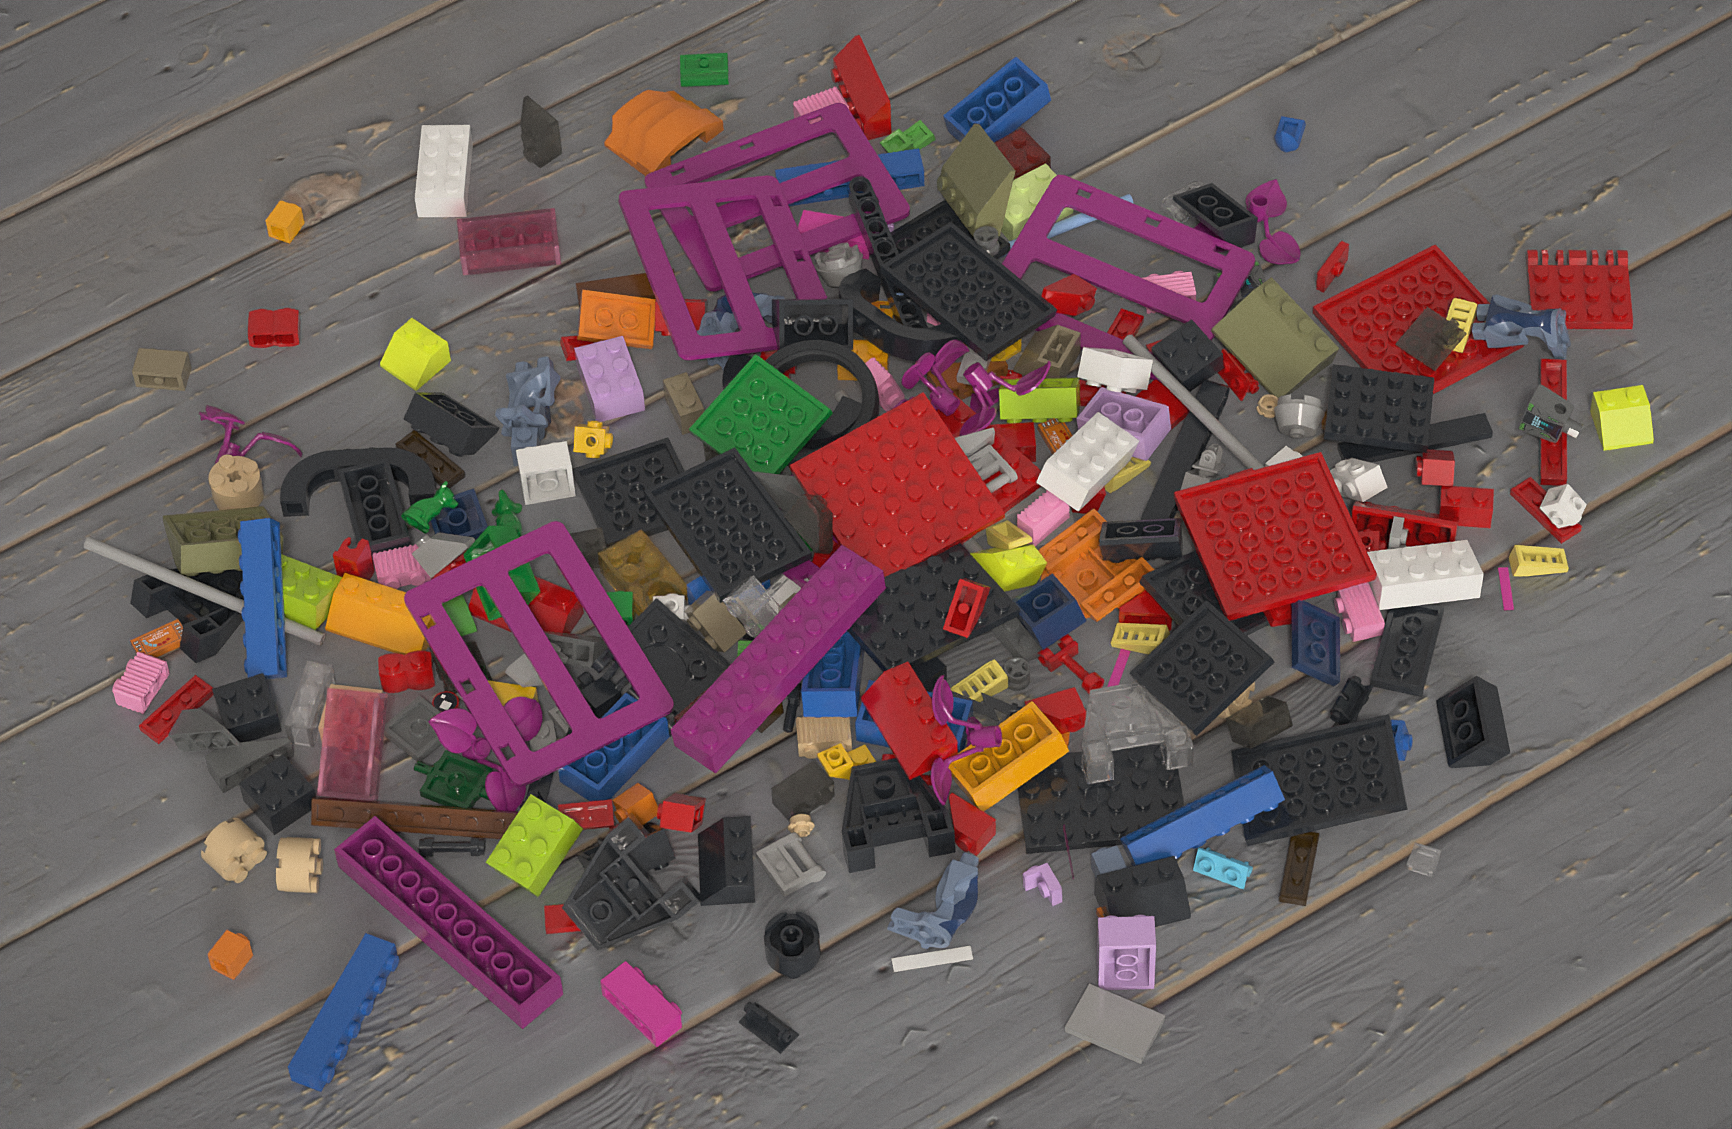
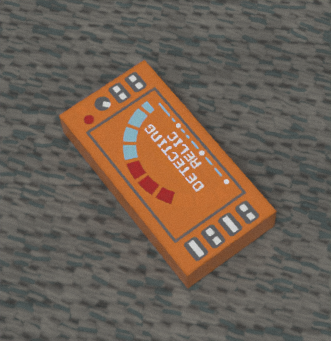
M1057 418L1038 424V431L1052 455L1073 436L1065 422H1059Z
M176 619L132 639L130 642L136 654L141 652L157 658L180 647L183 627L180 621Z

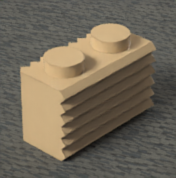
M803 716L802 718H796L799 757L817 758L818 753L840 743L846 752L852 750L849 717L815 718Z

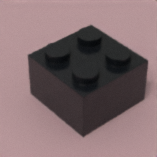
M1192 319L1152 347V355L1189 392L1201 385L1205 379L1208 380L1224 368L1223 353Z
M263 673L212 689L222 724L239 743L251 742L282 732L278 713Z
M283 754L239 783L243 801L274 835L312 811V798L316 797L314 787Z

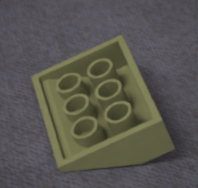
M974 124L942 166L941 175L937 179V188L972 236H974L973 234L978 228L983 226L994 227L998 231V236H1000L1015 170L980 124Z
M1272 277L1254 289L1211 329V332L1271 395L1277 398L1290 395L1333 363L1339 347Z
M264 506L164 515L163 524L174 563L180 574L195 576L201 572L222 573L224 570L231 569L243 571L239 565V557L242 555L241 544L238 540L240 521L271 517ZM280 532L281 554H283V535Z

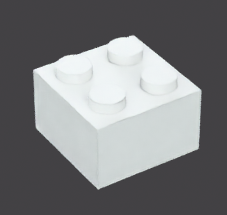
M1083 347L1077 377L1086 379V384L1097 387H1101V385L1107 386L1106 389L1110 391L1136 393L1137 389L1147 390L1153 360L1114 349Z
M567 441L516 450L525 505L576 496Z

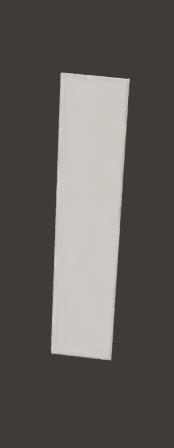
M971 946L891 959L894 972L972 960L973 956Z

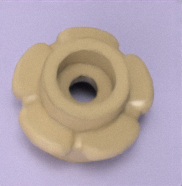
M1271 394L1262 396L1258 401L1257 412L1266 418L1275 417L1274 408L1277 406L1278 398Z
M798 814L790 818L788 830L791 833L796 832L800 837H806L815 825L811 822L809 815Z

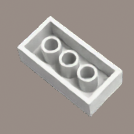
M422 125L415 190L418 217H467L473 149L470 125Z
M1097 412L1045 462L1037 483L1079 511L1130 462L1140 440Z
M1468 540L1367 552L1377 572L1376 579L1370 581L1369 585L1379 610L1480 598L1484 574Z

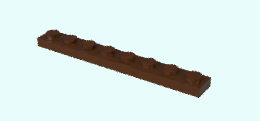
M314 797L312 798L311 825L359 829L376 816L389 829L395 832L501 839L518 812Z

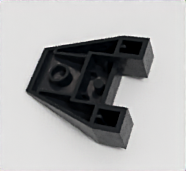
M177 568L169 569L180 574ZM231 569L224 570L222 573L201 572L195 576L184 575L244 600L240 589L241 581H243V571ZM150 575L134 580L130 604L145 618L168 610L183 624L179 649L195 663L216 655L243 621L242 614Z
M897 758L852 767L842 826L843 853L849 873L876 868L874 847L924 838L929 858L956 852L955 833L949 811L940 803L937 796L920 775L909 780Z
M632 813L607 834L562 907L597 950L678 920L699 903L702 898L685 876L663 893L630 854V851L649 835Z

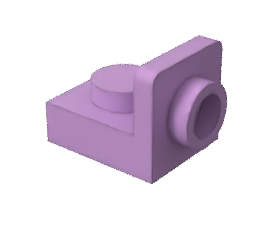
M1048 863L1033 866L1023 873V887L1026 891L1038 887L1042 897H1047L1052 906L1062 902V887Z

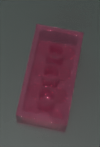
M555 208L457 219L463 276L561 264Z
M327 688L317 796L378 801L388 693Z

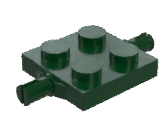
M447 750L432 766L419 760L417 764L415 763L414 771L427 775L426 781L419 790L421 797L443 806L473 808L480 798L489 800L485 789L486 776L493 772V768Z

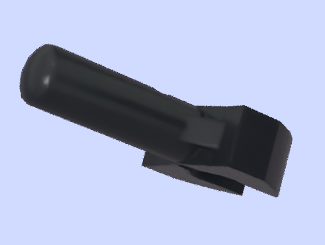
M797 684L787 695L788 704L783 724V731L786 733L793 732L797 707H800L801 684Z

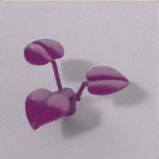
M1274 179L1253 189L1247 195L1245 204L1247 210L1258 217L1257 222L1264 221L1267 239L1262 240L1259 245L1261 256L1270 263L1293 264L1298 262L1301 256L1296 240L1283 231H1278L1273 235L1269 232V217H1277L1283 214L1287 206L1286 198L1280 189L1277 179ZM1201 223L1194 227L1196 230L1222 240ZM1216 246L1215 252L1220 253L1226 251L1225 249Z
M952 340L946 343L936 356L930 352L925 353L903 375L901 382L903 387L911 389L921 380L932 391L929 398L935 410L939 409L946 416L951 415L958 408L960 400L953 395V391L947 386L941 374L960 356L970 352L968 347L961 341ZM931 369V373L938 378L943 388L940 386L935 388L924 375ZM906 399L901 400L895 407L901 405L902 403L906 402L907 400H906Z
M1048 361L1044 366L1022 377L1017 382V385L1007 383L997 377L992 371L987 373L979 362L969 366L963 373V376L971 384L975 392L971 395L970 408L977 414L964 423L960 436L982 431L994 420L997 410L994 407L991 408V406L999 401V388L989 390L993 385L992 379L1009 390L1016 392L1018 396L1025 395L1036 389L1043 382L1050 369L1051 362Z
M206 405V412H199L201 421L210 420L221 424L225 429L224 441L215 464L219 462L220 457L223 455L245 457V454L260 439L286 444L302 457L301 450L290 440L267 432L258 433L242 451H239L240 445L230 442L232 428L236 430L240 428L234 422L245 425V421L211 405Z
M941 675L935 684L932 695V707L935 718L940 725H945L948 721L949 723L966 726L967 747L969 745L976 746L944 761L942 758H936L933 762L931 769L932 786L940 803L945 805L952 783V774L948 768L950 763L973 753L983 752L984 748L1000 747L1002 732L998 725L983 726L975 717H969L967 721L953 718L951 715L953 711V694L949 684L944 679V675Z
M515 697L507 701L504 709L524 742L532 740L538 734L542 725L540 704L536 700L526 697ZM459 708L449 709L438 713L428 721L443 747L449 752L462 753L463 757L472 761L477 760L478 763L498 771L490 772L485 780L487 796L496 810L515 811L524 799L526 786H515L501 766L485 760L490 753L491 747L485 738H476L473 735L477 723L470 712Z

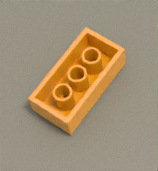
M1033 701L998 725L1002 732L1000 747L984 748L983 752H976L953 761L948 767L955 783L975 807L983 812L1069 752L1060 732ZM969 745L958 754L975 748L976 746Z

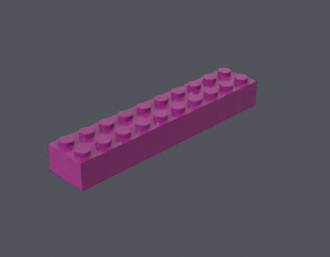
M841 545L671 728L674 746L716 774L886 589L883 570Z
M376 816L334 849L338 867L520 1028L524 1029L563 995L561 977Z

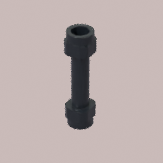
M471 837L470 841L434 842L433 838L419 839V855H425V857H433L434 853L470 852L471 856L485 855V839H479V837Z

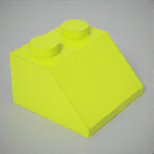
M411 318L394 332L380 362V367L417 391L451 361L448 342Z
M1643 385L1593 392L1590 413L1603 451L1653 443L1650 404Z
M1025 544L1010 550L995 547L970 553L1004 592L1036 585L1047 565V562L1033 544Z

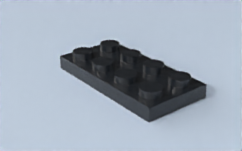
M1424 604L1389 609L1370 685L1373 684L1377 688L1414 696H1423L1445 607Z

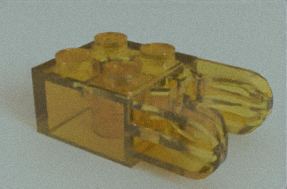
M642 529L598 553L600 572L614 590L633 591L635 613L637 616L652 603L653 596L678 594L685 596V600L688 601L686 583Z

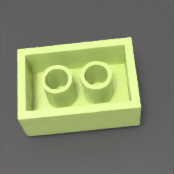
M1046 163L1013 180L1001 230L1009 241L1018 238L1050 182L1057 176ZM1064 208L1056 222L1073 214L1074 209Z

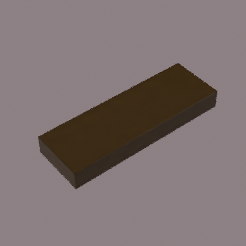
M413 430L395 443L396 448L409 451L424 460L433 474L434 481L439 486L447 481V487L451 488L465 478L464 470L417 431Z
M1308 832L1291 836L1279 902L1306 906L1320 833Z

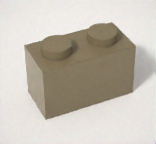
M139 348L132 370L136 387L185 391L191 372V363L188 352Z
M687 372L663 380L665 400L682 435L690 433L689 428L705 411Z
M706 591L684 611L689 617L687 619L688 624L695 631H700L705 637L703 640L718 652L725 653L747 633L746 629L724 602L719 603L715 593H712V591Z

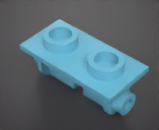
M1209 847L1206 849L1198 848L1193 868L1195 872L1243 890L1247 877H1250L1253 867L1249 866V862L1244 863L1234 858H1226V855L1212 851Z

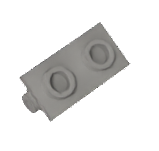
M1219 444L1210 445L1208 450L1202 453L1201 458L1193 464L1192 468L1199 469L1198 472L1207 476H1213L1214 473L1218 474L1226 466V463L1221 462L1222 447Z

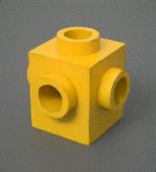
M587 421V424L575 426L573 452L585 453V457L600 458L601 454L604 455L608 452V448H612L613 434L609 433L610 426H603L601 421Z

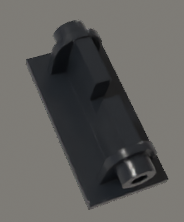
M1352 676V678L1347 679L1341 691L1343 696H1338L1330 710V719L1335 722L1333 727L1357 721L1358 714L1363 705L1369 700V695L1374 687L1373 684L1363 686L1362 680L1358 676Z
M748 1002L745 1005L744 1011L746 1015L739 1021V1024L781 1054L799 1036L796 1031L758 1003Z

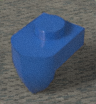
M1281 116L1276 134L1274 135L1275 143L1280 150L1291 152L1299 148L1306 126L1305 121Z

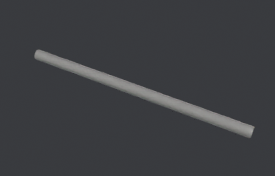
M1133 335L1125 337L1123 344L1134 355L1152 359L1151 372L1248 469L1264 468Z
M90 536L84 543V548L242 614V608L244 607V600ZM284 617L285 632L318 646L323 644L325 639L324 633Z

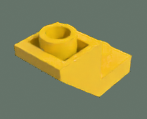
M840 743L817 754V758L829 777L850 780L853 766L876 762L866 745L846 752Z

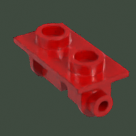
M1222 349L1224 368L1218 374L1230 386L1240 401H1243L1246 393L1255 394L1258 392L1259 382L1249 372L1244 373L1246 368L1234 355Z

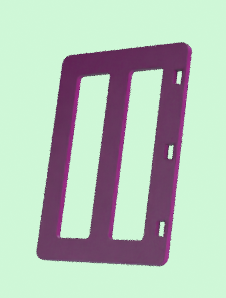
M843 103L831 104L651 172L644 179L646 188L697 183L802 142L833 132L838 137L849 157L779 183L787 203H794L849 182L855 177L862 176L871 182L887 225L905 219L910 214L908 202L851 112ZM821 117L820 121L813 124L809 123L810 120ZM751 142L753 143V146L747 149L741 150L740 148L741 146H744ZM684 169V172L672 176L671 174L677 170ZM753 199L732 201L718 207L726 228L761 215L757 202ZM778 199L772 200L774 207L781 206ZM685 206L659 209L705 289L712 292L723 289L694 216L689 214ZM854 213L801 233L809 255L862 235ZM774 244L738 258L746 279L783 266ZM795 255L796 260L801 259L802 255Z
M765 175L625 190L619 194L618 203L678 356L684 360L778 350L773 328L767 327L764 323L716 203L747 199L755 200L796 299L827 298L780 184L773 176ZM778 199L781 206L774 207L772 200ZM682 206L691 208L740 329L739 332L707 336L697 334L649 210ZM801 254L804 261L797 262L795 255Z
M1057 175L1050 182L1002 263L1021 280L1034 261L1069 275L1076 274L1092 285L1182 323H1187L1192 319L1212 341L1215 335L1211 332V329L1227 315L1255 266V256L1245 249L1071 177ZM1079 189L1090 193L1089 199L1077 195ZM1069 207L1221 270L1222 274L1207 300L1200 303L1052 241L1047 236L1063 209ZM1147 217L1160 222L1158 227L1145 223ZM1216 246L1228 250V254L1224 256L1215 252ZM1056 313L1055 317L1035 329L1036 331H1041L1055 325H1060L1081 333V350H1083V347L1104 348L1133 354L1123 344L1122 339L1060 313ZM1152 372L1150 373L1149 379H1156L1161 382Z
M553 521L409 590L404 596L405 606L468 711L475 718L477 726L501 766L515 786L524 787L670 714L673 710V699L566 527L561 522ZM544 554H550L635 690L639 700L604 718H597L510 578L509 571ZM478 586H483L572 730L570 735L535 752L530 751L442 606L443 603ZM427 615H430L435 623L429 629L422 620ZM467 680L470 681L474 688V691L469 694L466 693L461 683ZM506 746H509L514 755L508 761L501 751Z

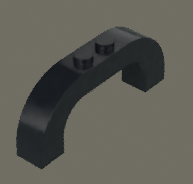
M866 268L849 274L840 283L838 298L853 299V331L889 355L905 360L917 361L928 352L936 356L939 350L949 341H960V333L944 324L930 328L904 326L872 305L871 303L879 301L881 279Z
M745 354L729 356L723 370V390L752 357ZM842 396L837 407L832 412L833 414L805 444L802 450L819 449L844 436L855 424L862 403Z
M371 447L366 449L319 452L298 462L284 478L280 492L283 517L309 516L311 496L319 487L327 483L340 482L339 469L388 458L394 480L402 482L409 488L410 506L417 501L434 497L436 488L433 474L429 466L419 456L399 448Z

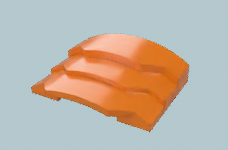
M646 90L628 101L612 116V132L605 140L604 146L646 176L651 172L670 166V157L694 138L699 137L705 143L709 142L724 130L723 120L708 109H701L692 101L686 100L674 90L667 92Z
M1092 509L1038 551L1047 562L1041 574V581L1053 573L1077 600L1085 618H1091L1098 622L1115 608L1119 609L1134 596L1146 590L1139 583L1141 577L1155 569L1143 557L1138 560L1125 559V561L1120 563H1112L1110 560L1103 561L1099 540L1102 522L1107 521L1095 509Z

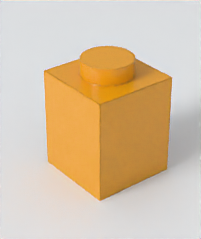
M282 200L278 202L265 220L269 237L289 244L305 224L302 208Z

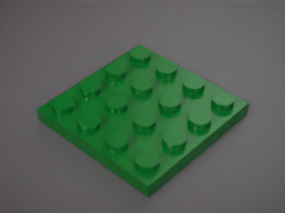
M755 354L689 428V431L719 455L732 448H736L754 472L780 474L833 413L830 408Z

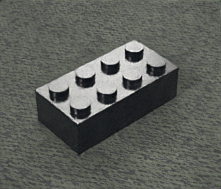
M388 458L339 469L338 474L356 545H358L357 543L361 539L368 540L371 555L379 551L383 552L384 550L388 551L389 549L393 550L394 548L398 549L399 547L403 548L404 546L408 547L411 545L406 522L401 517L403 511Z

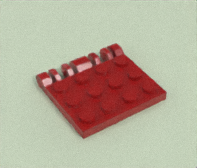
M1537 250L1526 251L1529 305L1532 306L1533 310L1555 308L1566 310L1565 323L1567 329L1633 328L1627 250L1616 251V265H1614L1613 250H1607L1605 254L1606 265H1598L1599 255L1597 250H1591V265H1587L1586 250H1568V265H1564L1563 250L1556 251V265H1548L1549 255L1547 250H1541V265H1538Z

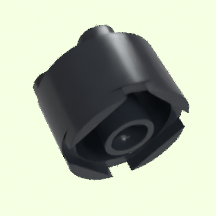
M784 912L774 916L766 925L764 934L765 955L768 964L773 970L786 975L788 978L796 979L816 966L821 956L818 926L810 916L802 912H796V914Z

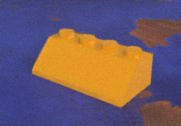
M347 573L343 575L333 592L325 626L326 631L403 655L413 651H426L429 646L405 606L404 596L406 592ZM430 615L422 618L428 629L435 625Z

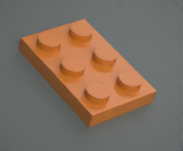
M582 290L577 340L600 342L623 336L626 346L652 349L656 299Z

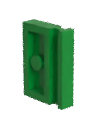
M728 53L680 55L681 87L729 85Z

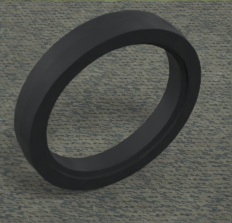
M824 340L801 341L778 350L765 360L781 373L798 364L809 361L832 362L850 371L860 383L862 406L855 424L846 434L879 416V394L873 374L856 353L843 345ZM818 449L800 450L787 466L790 468L791 464Z

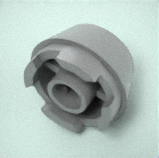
M847 242L830 247L829 252L823 255L819 252L815 255V269L828 286L838 287L846 276L862 269L863 254L859 251L857 244L849 247Z
M1291 394L1278 398L1277 406L1274 408L1279 431L1293 438L1315 435L1325 415L1321 400L1308 395H1304V399H1291Z

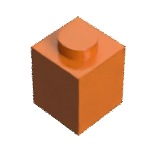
M639 783L612 800L616 808L614 814L619 823L631 813L642 825L657 816L658 806L653 793Z
M229 930L224 932L208 953L211 968L232 980H235L253 956L249 939L241 933L235 934Z

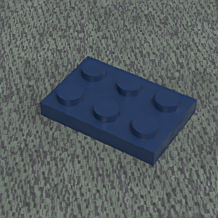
M1298 600L1292 603V668L1333 687L1340 683V617L1304 600Z

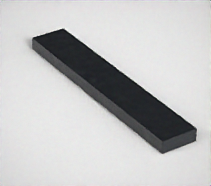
M1481 413L1430 424L1428 450L1492 438L1493 431L1486 414ZM1348 442L1338 443L1337 448L1342 460L1354 458L1370 463L1421 453Z

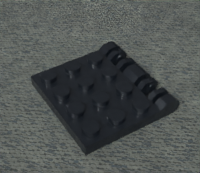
M656 598L629 625L628 629L673 699L672 712L664 716L668 719L671 714L674 715L668 723L669 737H672L671 728L719 678L718 675L730 663ZM609 648L591 665L594 670L600 673L613 660L615 663L602 676L606 680L611 679L620 668ZM626 676L617 682L615 688L618 691H621L629 683ZM631 686L626 693L639 700L638 695Z

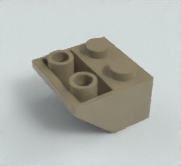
M1060 325L1035 332L1016 363L1014 372L1027 375L1050 361L1051 365L1046 378H1066L1080 354L1081 333Z

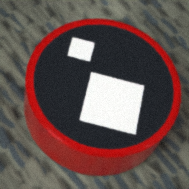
M440 692L432 701V705L440 712L460 708L459 699L453 692Z

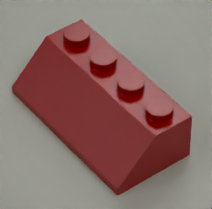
M860 35L854 36L833 58L834 69H831V76L833 82L838 83V90L846 100L849 111L868 140L892 134L891 104Z
M1356 501L1353 505L1352 520L1357 531L1361 532L1363 529L1380 531L1383 540H1387L1388 547L1394 516L1404 518L1403 529H1408L1406 547L1456 541L1459 517L1429 513L1422 510L1404 509L1397 506L1379 505L1371 502Z
M534 576L540 593L529 603L528 607L543 631L570 634L584 614L583 606L573 591ZM474 588L468 606L471 616L511 632L503 617L492 621L488 620L477 589Z
M909 662L884 671L862 695L861 701L909 780L931 771L936 758H942L944 761L958 754L957 739L947 723L940 725L935 718L932 699Z

